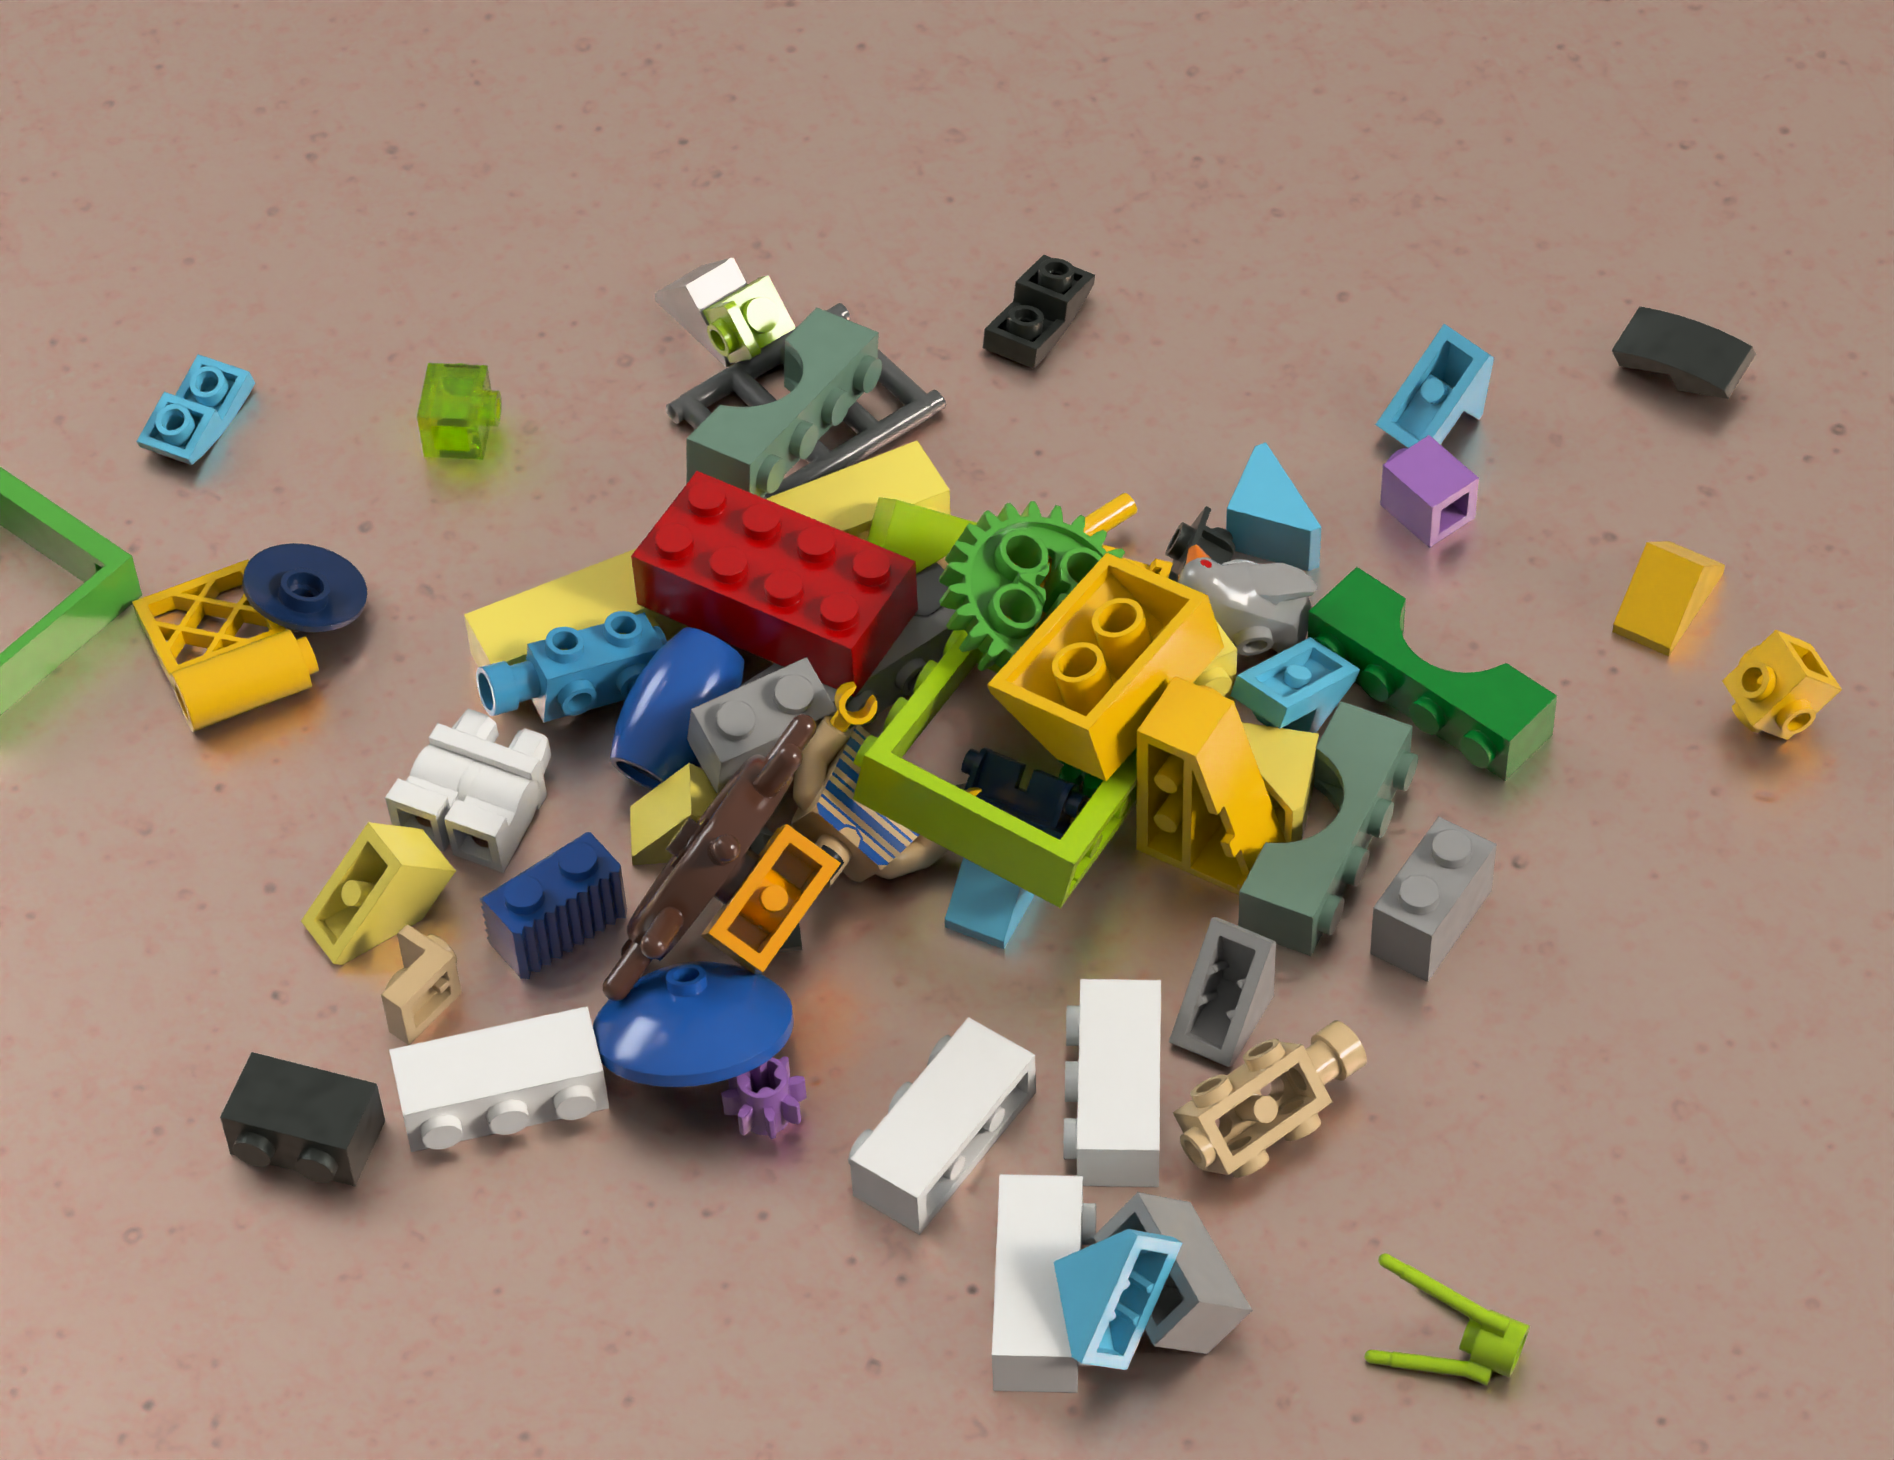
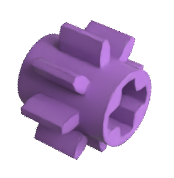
M786 1056L780 1059L772 1057L759 1067L728 1079L730 1089L721 1093L724 1115L738 1114L740 1134L744 1136L751 1131L758 1135H768L770 1139H775L776 1134L783 1130L789 1122L792 1124H799L801 1122L799 1102L807 1098L804 1076L790 1077L789 1058Z

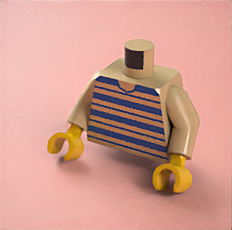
M854 682L844 683L837 689L835 693L836 713L833 717L825 716L817 726L814 736L802 751V763L794 772L793 798L798 809L792 819L793 828L841 863L823 889H829L841 872H844L853 881L859 883L874 874L889 880L928 868L949 851L853 800L861 769L853 764L861 745L871 735L861 725L869 722L877 711V700L873 694L866 700V704L861 710L851 712L845 709L847 699L857 687ZM851 724L856 725L850 730L848 729ZM975 787L965 791L976 796L982 790Z

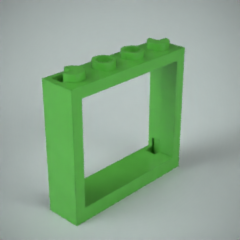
M0 467V525L83 581L84 584L0 653V716L132 605V601L138 600L142 596L132 555L2 467Z

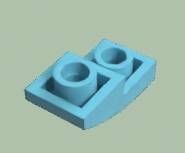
M198 354L176 395L166 392L162 394L137 440L138 445L141 448L184 463L194 464L224 433L246 401L255 385L250 372Z

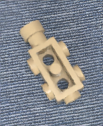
M1335 1020L1311 1037V1045L1306 1049L1303 1044L1280 1042L1279 1039H1269L1255 1045L1243 1055L1245 1062L1243 1065L1227 1076L1224 1074L1217 1075L1198 1084L1190 1092L1192 1100L1173 1112L1183 1132L1180 1136V1142L1184 1152L1203 1171L1225 1175L1232 1173L1235 1178L1244 1177L1258 1171L1270 1159L1265 1150L1282 1137L1286 1141L1301 1139L1321 1125V1120L1317 1113L1332 1103L1324 1085L1334 1078L1343 1081L1366 1065L1367 1056L1362 1043L1346 1024ZM1271 1082L1269 1095H1261L1260 1089ZM1218 1118L1220 1120L1219 1128L1215 1123V1120Z

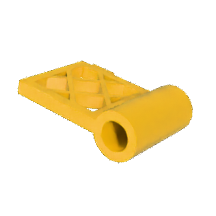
M248 559L132 601L135 614L175 691L182 713L192 732L312 687L310 675L319 672L315 654L306 636L296 639L291 630H286L285 627L262 616L251 606L245 594H243L238 603L216 599L219 593L242 585L244 570L249 562ZM175 609L188 611L179 625L154 619L158 615ZM205 615L227 619L218 633L196 629ZM243 623L264 626L269 629L267 632L248 639L235 636ZM185 644L207 648L203 656L181 664H177L175 660Z

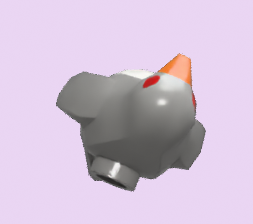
M1197 544L1188 548L1186 563L1179 574L1178 583L1208 595L1215 619L1237 648V653L1247 656L1257 655L1270 648L1281 653L1306 639L1309 610L1312 608L1308 597L1312 596L1317 590V585L1304 571L1285 563L1257 564L1242 559L1219 564L1212 560Z

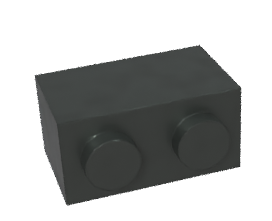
M251 1052L220 1116L230 1154L237 1156L245 1163L257 1167H265L270 1164L297 1171L315 1182L329 1183L336 1181L356 1186L385 1123L376 1083Z

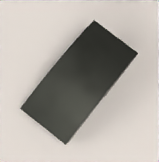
M1043 255L1015 282L1013 302L985 328L982 348L1035 369L1056 345L1076 317L1094 285L1095 274L1074 267L1066 260Z
M1640 306L1612 349L1618 365L1621 367L1670 374L1678 391L1729 399L1756 355L1753 346L1719 329L1680 315Z

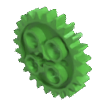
M1035 501L1029 502L1021 516L1011 503H1007L997 517L987 510L976 525L969 523L945 558L948 565L941 574L939 582L948 587L939 602L940 606L956 610L946 624L947 629L965 630L968 634L959 647L961 652L978 648L983 653L977 669L984 671L994 664L1002 668L1034 633L1042 611L1046 614L1038 624L1037 629L1105 555L1106 550L1102 547L1107 535L1105 530L1098 531L1092 536L1084 533L1085 517L1082 515L1078 516L1071 525L1064 523L1061 506L1055 505L1047 518L1042 517ZM1114 549L1107 553L1122 558L1125 551L1123 549ZM1048 555H1049V556L1051 557V559H1052L1051 573H1050L1049 576L1047 577V579H1046V581H1045V584H1044V586H1043V588H1042V587L1040 586V584L1043 582V580L1045 579V577L1047 576V574H1048V572H1049V565H1050V563L1048 564V559H1049V558H1048Z

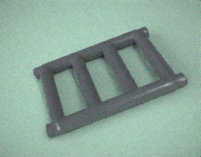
M838 303L825 310L849 321L851 320L847 308L842 303ZM795 329L761 348V354L750 360L734 363L680 395L678 399L666 405L668 416L677 424L685 420L696 429L712 413L707 407L732 392L740 397L749 407L777 401L755 379L780 364L784 366L785 339ZM878 349V359L882 362V371L878 381L905 406L878 421L855 401L848 409L843 422L857 435L832 450L828 449L818 440L812 453L805 459L809 464L784 478L775 492L767 493L763 498L766 499L858 463L946 407L944 397L937 390L926 393Z

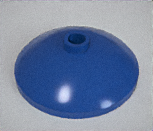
M692 961L669 965L641 976L624 999L620 1001L609 999L594 1020L593 1030L601 1063L616 1075L633 1082L652 1086L689 1087L724 1081L742 1075L764 1064L775 1056L789 1040L794 1026L791 1001L787 993L778 984L764 975H755L744 967L733 964Z

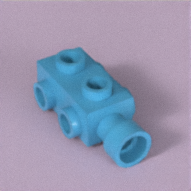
M627 611L614 612L606 618L604 624L578 631L570 627H558L551 630L545 640L527 644L526 661L513 665H508L506 661H500L478 667L476 682L479 696L486 712L490 716L517 710L519 702L530 699L543 722L569 715H580L588 710L625 700L640 672L655 653L667 643V640L659 626L652 627L645 613L635 615Z

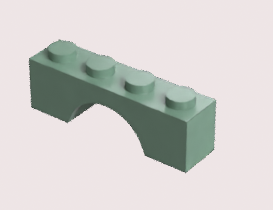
M816 308L785 339L784 387L790 393L777 401L759 406L735 407L719 405L686 438V484L695 472L699 471L762 498L767 493L775 492L782 483L785 474L800 459H806L812 453L817 441L832 425L837 426L843 421L848 409L864 392L869 393L876 386L882 371V362L878 359L879 332Z
M1340 701L1316 747L1314 787L1330 800L1338 815L1330 825L1312 837L1296 842L1264 844L1239 891L1238 926L1274 940L1276 944L1309 956L1312 955L1323 933L1330 936L1334 933L1343 912L1345 901L1341 897L1347 885L1356 887L1360 883L1369 860V850L1366 848L1373 836L1380 839L1384 836L1392 818L1394 802L1391 800L1396 790L1406 791L1414 777L1418 764V755L1411 753L1412 725Z

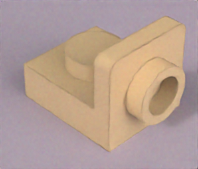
M406 925L397 933L404 968L392 976L385 991L381 994L389 1032L407 1045H410L462 991L456 966L457 957L452 948L440 937L429 934L426 937L410 925Z

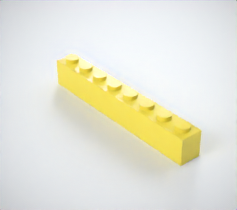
M918 440L766 498L769 501L866 541L879 497L897 499L951 515L950 490ZM636 549L464 614L470 652L478 667L500 661H506L508 665L524 662L527 656V644L545 640L551 630L558 627H570L578 631L604 624L610 614L618 611H627L635 615L645 613L652 627L659 626L662 629L667 641L683 628L689 626L637 604L631 555Z

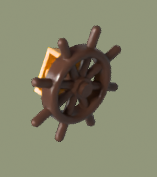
M805 714L794 717L766 757L754 755L748 758L722 788L700 819L695 822L689 817L666 848L673 856L633 913L627 925L629 939L621 949V958L603 983V993L608 999L612 1001L624 999L653 959L661 961L673 949L713 897L723 903V905L703 931L701 937L755 975L763 973L841 864L788 824L777 828L759 855L749 848L782 800L793 780V773L802 763V751L816 732V723L812 717Z

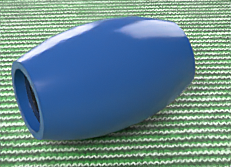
M691 627L683 628L655 653L640 672L627 695L615 727L610 754L611 764L627 778L650 790H653L688 763L700 768L701 765L687 740L691 709L741 687L745 664L744 658L730 645L707 632Z

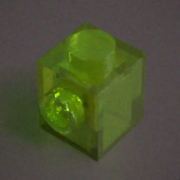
M428 363L417 413L424 457L484 459L490 426H499L502 407L500 391L491 390L487 365Z

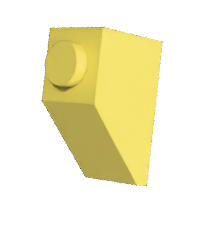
M368 822L301 922L332 963L344 965L397 935L406 925L413 926L422 921L456 870L423 829Z

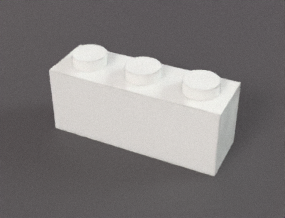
M1080 979V1006L1067 1005L1066 1046H1079V1061H1065V1102H1078L1077 1118H1064L1063 1157L1064 1159H1077V1176H1083V1186L1159 1187L1161 980Z
M588 1006L389 1049L411 1152L428 1148L446 1149L460 1141L491 1134H513L527 1126L559 1119L576 1120L586 1117L592 1112L609 1108L604 1071Z
M969 1017L952 1037L949 1035L942 1037L933 1048L924 1071L914 1083L906 1082L897 1090L889 1105L888 1114L874 1130L867 1129L862 1132L853 1144L848 1158L851 1167L853 1196L920 1235L1036 1093L1035 1054Z
M1000 1174L992 1337L993 1391L1078 1393V1366H1092L1081 1364L1072 1358L1054 1267V1261L1081 1250L1082 1245H1093L1096 1243L1093 1237L1096 1234V1203H1083V1176Z

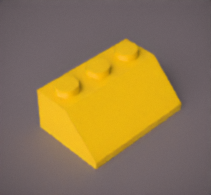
M1106 552L991 679L987 686L990 693L1056 759L1107 781L1137 747V729L1173 678L1177 676L1193 683L1221 652L1224 645L1208 595Z

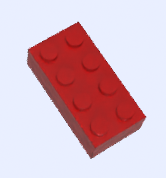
M699 471L695 472L631 555L638 605L689 627L707 632L724 642L783 667L807 657L821 683L838 689L844 683L854 682L857 687L851 695L853 697H856L918 610L916 561Z

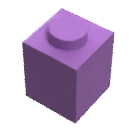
M1428 435L1409 448L1397 450L1383 464L1380 505L1430 548L1475 519L1479 477Z

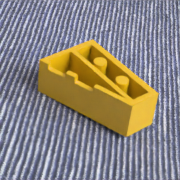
M1175 676L1137 729L1136 850L1239 895V891L1264 844L1286 843L1234 701L1222 696L1211 687L1198 686Z

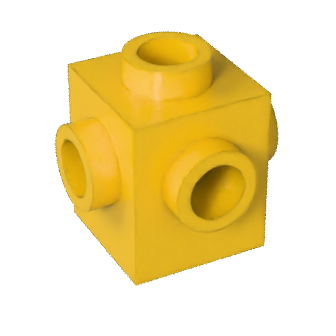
M1775 630L1760 645L1748 650L1741 657L1739 665L1722 680L1736 701L1732 705V710L1745 727L1754 733L1764 731L1785 740H1789L1794 734L1808 728L1815 720L1816 714L1842 690L1810 643Z

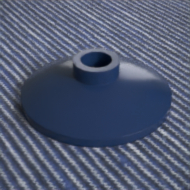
M281 544L260 551L246 565L242 580L244 594L248 602L258 613L278 625L304 632H326L347 626L360 616L367 599L366 582L359 570L351 562L333 551L309 544Z

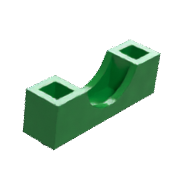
M1356 567L1309 610L1307 639L1310 637L1358 667L1360 671L1355 683L1360 685L1371 698L1379 702H1386L1409 717L1421 731L1430 735H1436L1462 752L1464 757L1473 765L1479 768H1486L1506 781L1553 735L1557 695L1507 663L1480 672L1463 673L1444 670L1424 661L1411 650L1403 637L1406 598Z

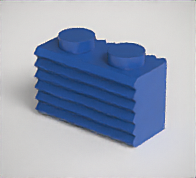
M591 832L584 833L480 898L483 905L481 908L484 912L482 915L486 920L484 921L487 927L485 931L488 934L487 939L490 945L521 979H530L531 972H541L542 965L551 966L553 958L562 959L563 951L573 952L574 945H583L585 938L594 939L595 931L605 932L606 924L615 925L617 918H626L627 915L621 865Z

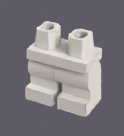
M469 708L452 728L437 723L429 736L430 744L419 753L407 780L398 778L385 797L392 825L423 829L439 850L445 852L450 844L454 856L504 873L529 827L536 809H540L547 797L543 774L551 757L548 738L543 734L524 728L523 730H518L508 748L494 742L499 736L496 722L488 715ZM417 816L430 820L432 827L420 824L416 819ZM473 837L488 841L489 848L476 844Z

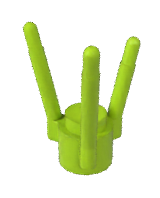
M1387 1253L1379 1256L1378 1262L1382 1267L1470 1318L1459 1350L1471 1354L1469 1361L1394 1351L1368 1350L1364 1355L1366 1362L1391 1366L1393 1368L1462 1376L1486 1386L1490 1381L1493 1371L1506 1377L1512 1375L1527 1339L1530 1325L1496 1311L1483 1308Z

